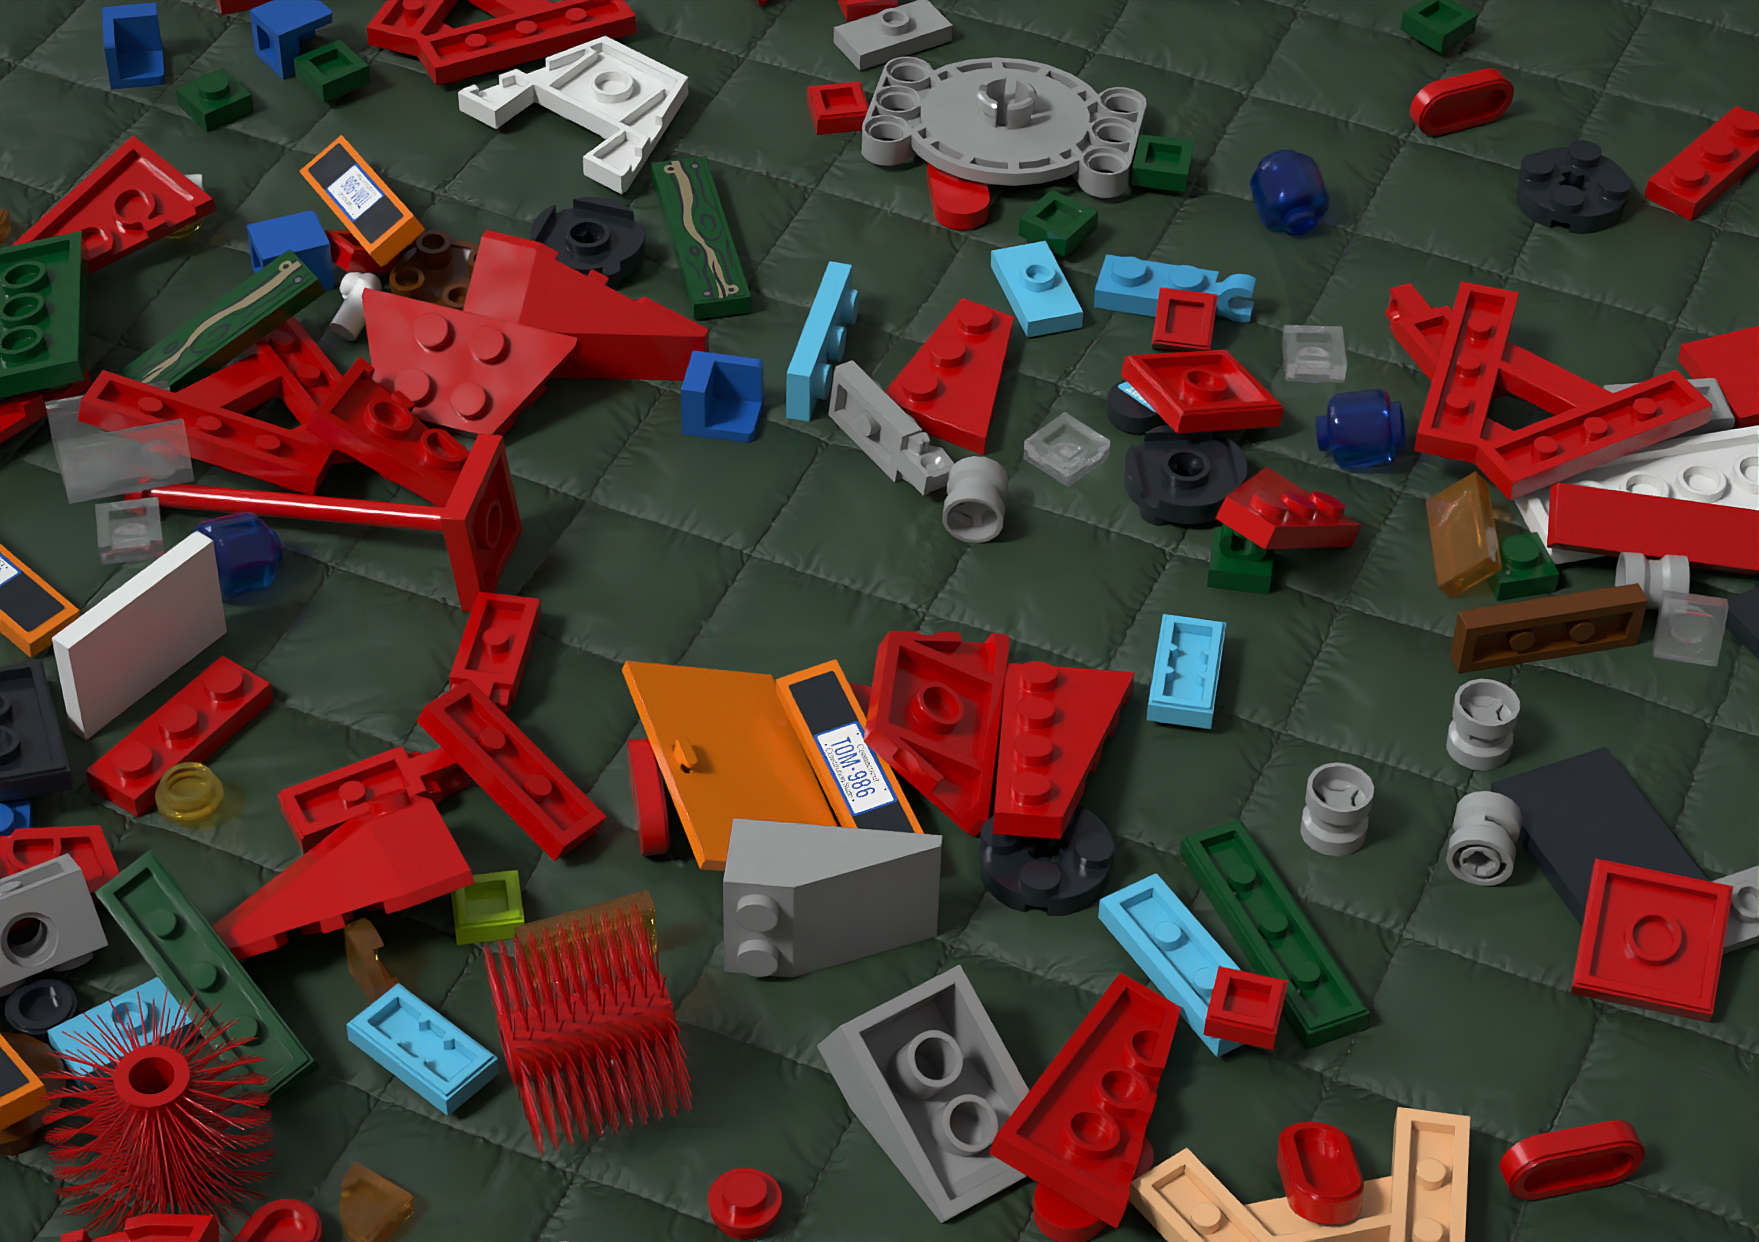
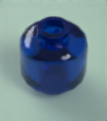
M1280 150L1264 157L1249 180L1250 194L1259 219L1272 232H1286L1290 236H1301L1309 233L1317 226L1318 221L1323 218L1330 206V195L1318 164L1311 156L1297 153L1293 150Z
M1381 388L1334 394L1327 404V415L1316 416V435L1320 452L1331 451L1333 461L1342 470L1390 465L1397 455V450L1406 448V426L1401 401L1392 402L1387 391Z
M238 512L205 520L194 528L192 533L198 531L213 540L222 600H229L263 591L273 583L278 570V564L282 559V545L277 533L273 529L268 528L261 518L251 512Z

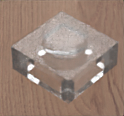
M1284 325L1282 352L1285 381L1344 383L1347 361L1342 326Z
M1064 412L1024 441L1023 458L1069 488L1109 459L1110 440Z
M158 497L95 504L98 548L102 565L160 558L165 554Z
M1663 590L1652 646L1653 657L1717 667L1729 608L1727 599Z

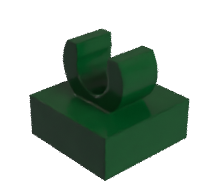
M1224 523L1222 528L1214 527L1207 587L1269 595L1274 549L1260 547Z

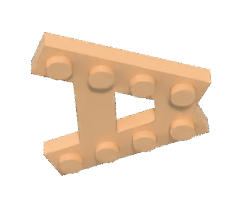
M1398 1107L1394 1123L1391 1176L1364 1181L1361 1213L1355 1219L1342 1224H1320L1306 1220L1291 1210L1286 1197L1242 1205L1188 1148H1185L1133 1180L1130 1185L1128 1200L1168 1242H1465L1470 1116Z

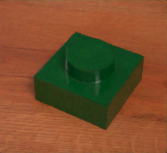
M1422 0L1403 12L1400 30L1421 41L1425 46L1442 53L1475 32L1478 14L1453 0Z
M340 39L294 58L295 76L324 103L334 98L342 97L348 92L371 83L369 65Z
M223 68L212 73H206L198 79L176 88L178 106L206 132L254 112L252 94Z
M1140 134L1132 167L1131 185L1148 187L1157 191L1186 192L1193 161L1195 141Z
M1051 190L1019 218L1018 235L1033 243L1046 241L1052 252L1066 257L1097 230L1098 211Z
M1537 532L1479 541L1475 559L1497 601L1556 592L1559 572Z

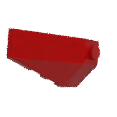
M487 229L482 235L463 311L578 338L583 345L581 354L574 362L567 359L550 378L684 381L692 352H709V329L647 297H642L635 301L606 286L609 277L593 269L590 270L587 276L557 261L559 252L547 245Z
M399 789L368 800L367 803L370 811L350 818L212 927L238 960H242L285 945L289 942L286 931L299 927L302 935L319 932L326 934L345 928L347 922L355 917L353 910L366 907L368 911L385 908L386 914H390L474 884L472 872L432 799L417 795L409 797L407 789Z

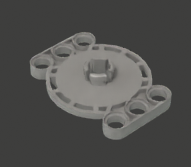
M898 57L888 61L882 71L862 125L861 154L871 163L889 166L900 164L918 155L934 167L947 173L991 185L1017 186L1041 184L1071 175L1081 189L1089 195L1111 198L1123 194L1129 186L1139 136L1143 133L1146 98L1140 92L1126 87L1109 88L1097 94L1090 85L1071 73L1047 64L1024 59L999 57L969 59L933 70L929 63L922 59ZM880 139H888L893 141H882ZM1097 171H1107L1111 173H1101Z

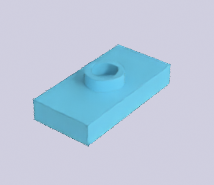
M1046 241L991 251V268L1027 338L1082 328L1083 311Z
M1163 614L1146 720L1211 729L1226 622Z
M159 977L110 1000L131 1037L127 1022L131 1031L132 1027L124 1006L126 1004L141 1047L145 1046L137 991L139 992L148 1045L153 1043V999H155L156 1044V1017L157 1033L159 1034L167 989ZM169 990L167 991L160 1045L162 1046L169 1008L170 1015L165 1046H167L171 1027L174 1025L180 1007ZM109 1001L84 1012L117 1044L97 1017L99 1015L127 1053H129L112 1020L113 1018L130 1050L133 1051L130 1040ZM182 1007L178 1016V1020L173 1035L185 1013ZM83 1013L47 1030L53 1050L77 1058L65 1050L93 1063L78 1052V1049L99 1065L104 1066L89 1051L91 1050L109 1068L115 1069L106 1056L62 1033V1031L90 1045L73 1032L76 1031L104 1051L86 1032L90 1033L108 1052L119 1060L100 1035L101 1033L115 1052L120 1055L121 1059L124 1057V1054ZM187 1014L178 1045L182 1043L192 1023ZM183 1022L170 1048H174V1044L177 1043ZM193 1023V1025H192V1027H191V1029H190V1031H189V1033H188L187 1036H189L190 1033H191V1032L193 1031V1029L195 1028L194 1023ZM199 1030L196 1032V1034H195L192 1038H194V1037L197 1036ZM60 1058L71 1074L82 1077L68 1068L86 1077H91L81 1070V1067L94 1077H100L92 1069L94 1067ZM96 1069L104 1078H112L103 1071ZM74 1080L82 1091H88L83 1085L89 1089L96 1087V1085L88 1082Z
M399 983L346 1024L349 1041L447 1116L499 1074L498 1058Z

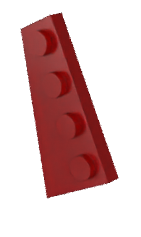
M1040 661L1025 664L1007 663L993 834L1053 839L1062 838L1084 793L1085 780L1090 771H1095L1101 759L1102 746L1107 736L1112 737L1119 723L1120 710L1123 705H1128L1133 695L1135 672L1057 667Z
M1120 972L998 1131L989 1154L1117 1229L1127 1206L1130 1185L1138 1166L1143 1148V1138L1153 1112L1157 1097L1156 1091L1165 1068L1181 1007Z

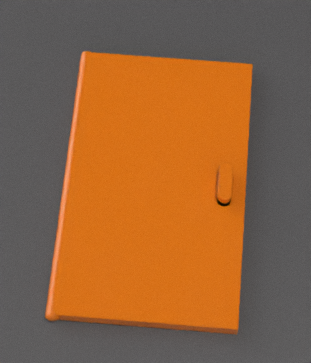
M635 661L625 662L622 673L700 870L725 871L733 818L838 827L814 769L776 693V682L771 674Z

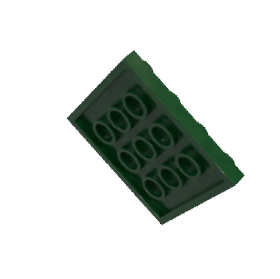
M82 231L0 248V402L13 395L40 389L58 390L69 386L73 382L85 380L88 248Z

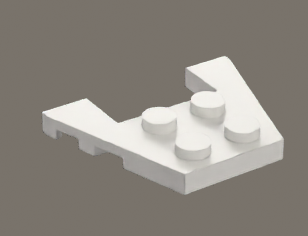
M603 36L545 58L546 67L525 74L518 69H514L499 75V85L479 92V88L474 84L458 92L459 110L495 129L536 102L559 114L562 118L571 120L600 135L605 141L583 156L584 175L623 194L634 181L688 96V77L607 36Z

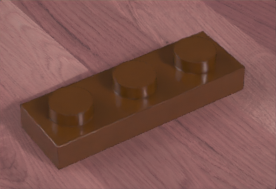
M1636 583L1458 611L1450 658L1458 674L1635 646L1638 643L1648 600L1640 585Z

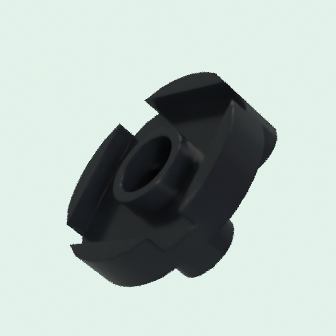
M1578 140L1572 142L1568 148H1551L1526 155L1521 162L1516 200L1521 210L1540 225L1551 228L1552 220L1560 223L1570 224L1568 233H1596L1613 227L1621 219L1624 207L1628 203L1631 180L1618 164L1601 155V148L1590 141Z
M607 198L573 199V208L564 209L556 213L555 204L542 211L536 217L530 230V240L543 243L559 252L557 261L586 276L593 269L609 277L606 286L615 291L622 287L623 278L631 275L641 265L645 256V229L643 224L639 225L634 221V212L629 207ZM588 240L597 241L595 243L586 244Z
M1168 424L1155 427L1145 433L1143 443L1136 446L1135 449L1132 444L1127 451L1124 470L1126 492L1131 500L1140 507L1141 518L1152 525L1164 526L1171 522L1180 524H1198L1210 521L1222 523L1216 519V516L1226 496L1246 482L1247 461L1240 447L1230 439L1228 447L1212 439L1213 431L1177 434ZM1177 470H1188L1191 477L1177 475Z
M1077 805L1061 839L993 834L994 815L984 822L980 834V876L987 890L1002 904L1024 913L1026 904L1034 907H1048L1047 916H1065L1086 909L1104 894L1109 882V874L1113 868L1114 841L1105 824L1086 808ZM1047 850L1057 853L1059 861L1052 862L1047 857L1039 859L1032 857L1037 851Z

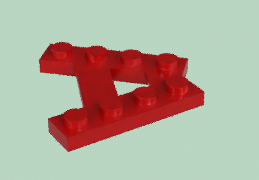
M387 0L366 27L368 45L392 50L399 54L417 56L436 86L446 83L460 82L468 77L499 69H510L517 64L552 56L603 36L614 40L635 34L636 15L625 0H563L555 3L549 0H466L496 18L453 29L443 23V21L458 0Z
M1461 281L1418 427L1414 451L1474 463L1511 501L1709 423L1713 405L1676 369L1615 393L1607 391L1508 341L1517 308L1519 292ZM1495 386L1555 415L1516 431L1487 418Z
M294 316L244 352L248 357L176 393L102 370L80 401L78 421L101 428L106 433L112 435H123L158 446L163 451L171 454H183L217 465L227 472L242 473L276 484L281 489L290 492H301L314 496L333 464L358 461L346 453L332 449L325 441L306 431L314 411L343 376ZM279 395L301 425L289 430L242 414Z

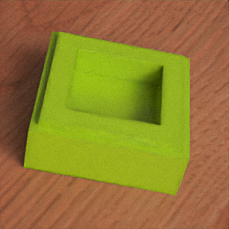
M518 870L473 875L474 884L451 892L457 945L498 941L500 939H515L514 934L516 938L526 937Z

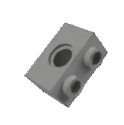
M68 853L0 879V997L11 994L17 987L26 983V977L46 969L53 968L54 971H67L79 967L93 958L92 951L108 945L82 870ZM29 917L40 920L39 931L31 941L21 945L7 942L8 932L14 923Z

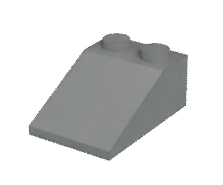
M733 818L723 879L724 972L742 973L754 977L777 976L794 978L936 937L942 835Z
M961 965L839 1026L817 1045L850 1109L941 1223L1027 1177L989 1154L996 1134L1028 1094L1029 1089Z

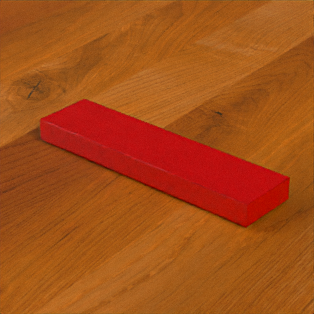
M1557 482L1550 487L1547 548L1619 557L1621 552L1643 553L1648 560H1660L1665 555L1687 556L1689 567L1759 576V510Z

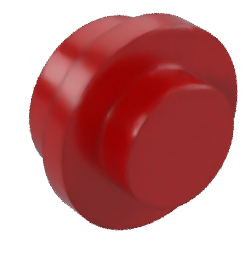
M737 1168L727 1171L713 1182L708 1193V1209L711 1218L725 1234L736 1239L747 1240L763 1235L777 1220L781 1212L782 1194L780 1187L770 1175L761 1170Z

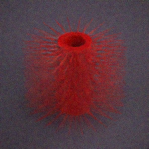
M632 902L630 903L636 925L629 907L635 928L634 932L631 921L628 919L631 939L625 913L623 911L626 930L619 906L621 922L616 908L615 911L620 929L615 916L614 919L620 937L614 931L613 921H611L614 939L607 912L605 913L609 930L603 910H601L606 926L605 930L600 915L606 936L605 939L600 927L602 949L595 920H593L594 931L590 914L591 927L586 916L590 934L586 924L585 927L592 946L591 949L588 939H586L590 959L584 932L581 929L582 940L577 920L578 932L574 918L572 920L575 931L571 923L575 941L572 935L571 937L578 959L575 952H573L570 940L571 955L566 930L564 928V937L561 922L559 923L561 932L557 924L561 942L556 932L562 951L561 954L558 947L559 961L554 939L552 937V947L548 928L547 937L545 927L543 926L544 933L542 931L545 946L544 943L542 945L549 963L548 967L545 960L548 978L542 949H540V957L536 936L533 939L532 932L530 931V938L529 932H527L530 944L528 940L527 942L531 952L529 958L537 982L534 975H532L530 961L528 968L524 947L522 946L521 949L519 937L516 940L514 934L515 942L513 939L515 947L513 953L518 965V969L516 968L518 985L512 957L509 960L506 944L503 946L502 939L498 940L500 946L498 951L502 961L500 966L507 984L506 987L505 983H503L506 989V999L500 970H498V976L494 954L491 956L489 945L486 946V943H484L485 948L483 949L486 956L484 961L489 974L487 979L495 999L494 1002L492 998V1002L498 1014L496 1015V1021L504 1056L513 1083L518 1088L519 1100L522 1098L525 1118L527 1120L528 1116L533 1141H536L538 1152L541 1151L542 1155L545 1152L542 1144L544 1139L539 1126L541 1121L532 1095L537 1106L540 1105L543 1124L545 1127L546 1122L550 1143L553 1141L555 1150L556 1146L557 1150H559L557 1141L558 1143L560 1142L556 1132L558 1127L550 1103L555 1112L557 1107L562 1133L565 1131L567 1143L570 1140L571 1147L572 1142L574 1143L571 1129L573 1133L574 1130L568 1115V1111L570 1116L571 1112L566 1101L567 1091L573 1119L576 1117L579 1133L581 1134L582 1131L584 1142L586 1141L585 1136L588 1142L586 1130L588 1134L589 1131L583 1112L586 1120L588 1118L578 1089L583 1098L584 1105H586V1098L591 1124H593V1118L596 1133L598 1135V1127L601 1138L600 1128L602 1134L604 1132L600 1118L602 1124L604 1122L597 1100L600 1107H602V1112H604V1104L608 1125L610 1126V1118L613 1133L615 1131L612 1119L618 1133L614 1120L615 1116L619 1126L613 1107L614 1104L616 1112H618L614 1101V1092L620 1116H622L621 1105L626 1126L625 1114L630 1130L628 1114L631 1124L634 1126L629 1108L632 1115L634 1114L625 1087L630 1096L631 1104H633L632 1091L637 1117L639 1118L638 1105L642 1124H644L642 1113L647 1124L643 1106L647 1117L649 1116L640 1088L650 1108L649 1092L654 1116L656 1118L655 1105L659 1121L661 1120L657 1105L661 1117L663 1115L656 1092L663 1107L660 1098L661 1088L666 1109L668 1107L665 1093L671 1115L673 1116L669 1097L675 1116H677L671 1093L677 1109L678 1106L670 1084L672 1083L679 1099L676 1080L683 1108L685 1109L681 1089L688 1113L690 1111L685 1092L692 1109L685 1082L691 1098L693 1097L682 1064L690 1081L691 1079L676 1041L685 1058L687 1056L678 1040V1030L680 1032L681 1030L676 1024L672 1007L674 1003H671L665 984L666 975H664L663 979L659 971L657 949V970L655 968L650 930L648 928L649 949L642 913L641 919L644 934L637 906L635 904L639 925ZM633 935H634V938H635V941H636V944H637V948H636V945H635V943H634ZM602 936H603V939H604V942H605V945H606V948H607V952H606V950H605V948H604V945H603ZM616 936H617V939H618V942H619L620 952H619V949H618ZM562 962H563V965H564V968H565V971H566V974H567V975H565V972H564V970H563V968H562ZM534 981H535V984H536L537 996H536ZM520 982L525 993L526 999L521 991ZM522 996H523V999H524V1001H525V1008H524V1005H523ZM508 997H509V1000H510V1002H511V1005H512V1008H513L514 1011H512L511 1008L509 1007ZM670 1069H671L672 1074H673L674 1083H673V1080H672V1078H671ZM624 1072H625V1075H626L627 1084H626V1082H625ZM578 1076L580 1080L581 1089L578 1084ZM653 1076H655V1079H656V1081H657L658 1088H659V1092H658V1089H657V1086H656V1083H655V1080H654V1077H653ZM532 1081H533V1085H534L535 1095H534L533 1090H532V1088H531V1085H532L531 1082H532ZM642 1081H643L644 1086H645L646 1096H645V1093H644V1091H643ZM549 1083H550V1089H551V1094H552L553 1103H552V1100H551L550 1095H549V1093H548V1092H550V1091H549ZM596 1084L598 1088L599 1098L596 1092Z
M166 989L159 1034L157 1033L156 1017V1044L155 999H153L152 1045H148L139 992L137 991L145 1046L143 1047L139 1044L126 1004L124 1006L132 1027L131 1031L127 1022L131 1037L109 999L130 1040L133 1051L130 1050L112 1018L129 1053H127L99 1015L97 1017L117 1044L83 1013L124 1054V1057L121 1059L120 1055L115 1052L101 1033L100 1035L119 1060L108 1052L90 1033L86 1032L104 1051L76 1031L73 1032L90 1045L62 1031V1033L106 1056L115 1069L109 1068L91 1050L89 1051L104 1066L99 1065L78 1049V1052L93 1063L68 1050L65 1051L77 1058L58 1051L55 1052L66 1057L46 1053L94 1067L92 1069L100 1077H94L81 1067L80 1069L91 1077H86L71 1068L68 1069L82 1077L61 1069L59 1071L69 1075L50 1071V1073L58 1075L43 1073V1075L47 1076H38V1078L80 1080L94 1084L98 1088L90 1090L83 1085L89 1091H82L72 1086L80 1092L77 1093L64 1087L62 1089L72 1093L55 1089L53 1091L61 1093L47 1092L55 1095H42L52 1097H40L39 1099L43 1100H38V1102L64 1097H76L94 1101L95 1103H86L88 1106L85 1107L75 1104L81 1109L65 1105L76 1111L57 1107V1109L64 1111L50 1110L59 1113H45L52 1115L42 1116L48 1118L41 1120H45L42 1123L48 1122L45 1123L47 1125L70 1115L94 1118L87 1125L78 1121L84 1125L83 1127L68 1123L80 1129L60 1125L72 1130L54 1128L63 1131H49L58 1133L46 1134L52 1135L45 1137L50 1138L46 1139V1141L52 1140L49 1143L56 1141L53 1145L64 1140L60 1145L64 1143L74 1146L57 1145V1147L69 1149L52 1148V1150H62L49 1152L55 1153L48 1155L53 1156L49 1159L55 1158L52 1161L62 1158L57 1161L58 1163L69 1157L63 1162L65 1163L80 1153L71 1161L72 1163L85 1151L88 1152L81 1161L89 1152L102 1154L84 1166H56L61 1167V1169H53V1171H62L52 1172V1174L59 1173L53 1175V1177L61 1175L56 1177L57 1179L65 1176L60 1179L61 1181L74 1174L66 1180L69 1181L82 1172L75 1179L76 1181L89 1169L91 1171L84 1179L94 1169H99L95 1176L101 1169H107L104 1174L89 1183L55 1190L60 1191L56 1194L63 1193L59 1197L70 1193L64 1196L66 1198L77 1192L70 1197L72 1199L89 1187L78 1197L79 1199L97 1184L87 1196L89 1197L101 1183L105 1184L98 1194H100L107 1182H114L111 1188L99 1197L67 1210L62 1214L74 1210L67 1214L68 1216L81 1209L73 1215L76 1216L93 1204L81 1215L83 1216L104 1198L93 1210L92 1215L104 1200L112 1194L102 1209L103 1212L115 1193L120 1191L114 1206L82 1229L94 1223L86 1231L88 1232L106 1216L94 1232H96L118 1207L105 1227L106 1229L123 1203L127 1201L116 1224L117 1226L110 1234L122 1223L117 1231L119 1232L126 1219L134 1217L142 1199L143 1202L138 1216L144 1211L146 1200L149 1203L143 1215L150 1213L153 1202V1213L156 1212V1206L159 1203L158 1213L166 1214V1203H170L172 1214H175L173 1204L175 1201L178 1202L182 1214L184 1212L185 1214L187 1212L191 1214L185 1197L194 1213L198 1215L189 1196L203 1215L207 1214L201 1206L210 1215H213L193 1194V1191L196 1190L201 1200H204L215 1214L217 1222L235 1238L219 1221L220 1218L198 1189L232 1221L233 1219L216 1202L224 1205L244 1221L246 1219L226 1204L250 1217L252 1215L230 1204L231 1202L214 1186L215 1184L241 1203L243 1201L224 1187L252 1202L254 1200L237 1191L261 1200L263 1198L248 1192L270 1197L269 1195L229 1185L217 1173L222 1172L238 1185L241 1184L226 1173H230L249 1184L252 1183L236 1174L261 1182L247 1175L268 1180V1178L257 1175L273 1177V1175L261 1173H277L235 1170L227 1168L221 1162L222 1160H227L238 1168L239 1166L229 1160L233 1158L249 1167L248 1164L237 1159V1157L258 1165V1163L246 1158L266 1162L257 1158L271 1159L262 1156H275L269 1153H276V1151H267L276 1150V1148L246 1154L227 1151L223 1148L229 1145L236 1150L231 1145V1143H236L247 1149V1147L236 1141L256 1147V1145L244 1140L264 1144L254 1140L269 1142V1140L258 1138H273L261 1137L274 1135L268 1134L274 1131L266 1132L272 1130V1128L264 1130L268 1126L245 1136L222 1132L231 1125L245 1130L235 1123L252 1129L254 1127L241 1122L257 1126L261 1125L252 1122L267 1124V1122L262 1121H270V1119L262 1118H272V1116H268L272 1115V1113L265 1114L270 1112H263L266 1109L256 1112L260 1108L250 1104L265 1106V1104L254 1102L268 1103V1101L260 1100H270V1098H266L270 1097V1095L264 1096L268 1093L259 1095L264 1093V1091L253 1095L258 1092L257 1090L244 1097L251 1092L250 1090L237 1100L234 1099L243 1091L233 1099H229L233 1093L228 1098L218 1096L239 1084H266L257 1082H267L268 1080L264 1079H268V1077L262 1078L266 1075L257 1077L262 1075V1073L253 1076L256 1074L255 1072L242 1079L249 1074L248 1072L235 1082L233 1081L240 1073L231 1081H227L231 1075L225 1081H219L220 1079L218 1081L212 1080L233 1067L265 1061V1059H262L263 1057L257 1058L259 1055L250 1058L254 1056L253 1054L241 1060L247 1056L246 1054L229 1065L238 1057L237 1055L226 1066L222 1065L228 1060V1057L219 1067L214 1068L218 1061L210 1069H205V1067L222 1053L252 1041L257 1037L248 1040L252 1037L250 1036L240 1041L245 1037L243 1036L228 1046L236 1039L235 1037L217 1052L226 1041L225 1039L212 1055L208 1056L215 1045L214 1043L205 1057L198 1060L206 1044L243 1019L240 1018L225 1028L234 1020L232 1019L213 1035L224 1023L222 1021L201 1045L213 1025H211L197 1047L192 1051L201 1032L199 1029L222 1004L220 1003L198 1027L210 1009L209 1006L193 1031L187 1036L198 1015L197 1011L177 1050L186 1020L185 1016L196 995L195 993L173 1035L183 1000L181 1001L174 1025L171 1027L167 1046H165L170 1015L169 1008L163 1046L160 1045L168 989ZM183 1022L177 1043L174 1044V1049L170 1048ZM199 1030L188 1054L183 1056L186 1044ZM200 1051L196 1061L188 1064L192 1060V1058ZM96 1069L103 1071L112 1078H104ZM238 1103L252 1107L238 1118L220 1114ZM253 1107L258 1108L255 1111L247 1114L249 1111L253 1109ZM77 1133L98 1136V1138L83 1147L65 1143ZM207 1172H214L223 1182L212 1178ZM203 1181L208 1182L227 1201L211 1193ZM130 1187L129 1191L119 1200L123 1190ZM137 1193L133 1207L120 1221L132 1195Z

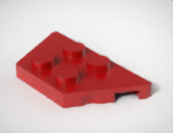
M365 287L362 293L371 365L375 368L373 374L374 381L390 395L400 390L413 401L415 406L411 413L425 426L431 429L446 430L448 433L472 439H476L478 434L504 436L515 424L517 415L523 409L532 406L547 390L544 384L567 359L574 362L581 354L583 348L580 340L572 336Z
M889 631L878 646L863 742L964 832L976 837L989 816L1010 637L1002 633H991L985 642H963L959 632H937L934 635L928 636L916 631Z

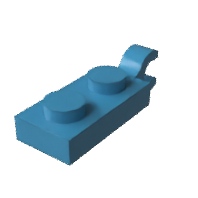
M1106 254L1095 287L1094 308L1156 317L1159 289L1161 287L1218 294L1215 315L1226 317L1234 322L1245 323L1251 320L1255 302L1241 300L1237 296L1252 298L1257 279L1247 274H1234L1223 282H1218V271L1198 269L1189 265L1179 266L1141 260L1136 257H1120Z

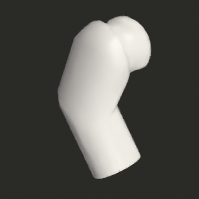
M349 272L341 282L340 292L345 300L331 321L330 328L335 334L345 340L354 341L366 324L362 303L364 287L382 291L379 278L372 273Z

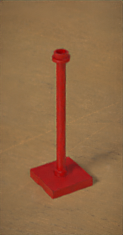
M478 434L445 507L161 482L160 478L128 483L124 487V502L127 509L135 510L140 516L150 517L157 512L159 507L443 532L461 609L466 612H471L478 591L495 593L507 560L510 558L522 531L502 435ZM142 470L139 474L132 473L129 476L134 477L133 475H137V479L148 477L152 472H156L154 470Z

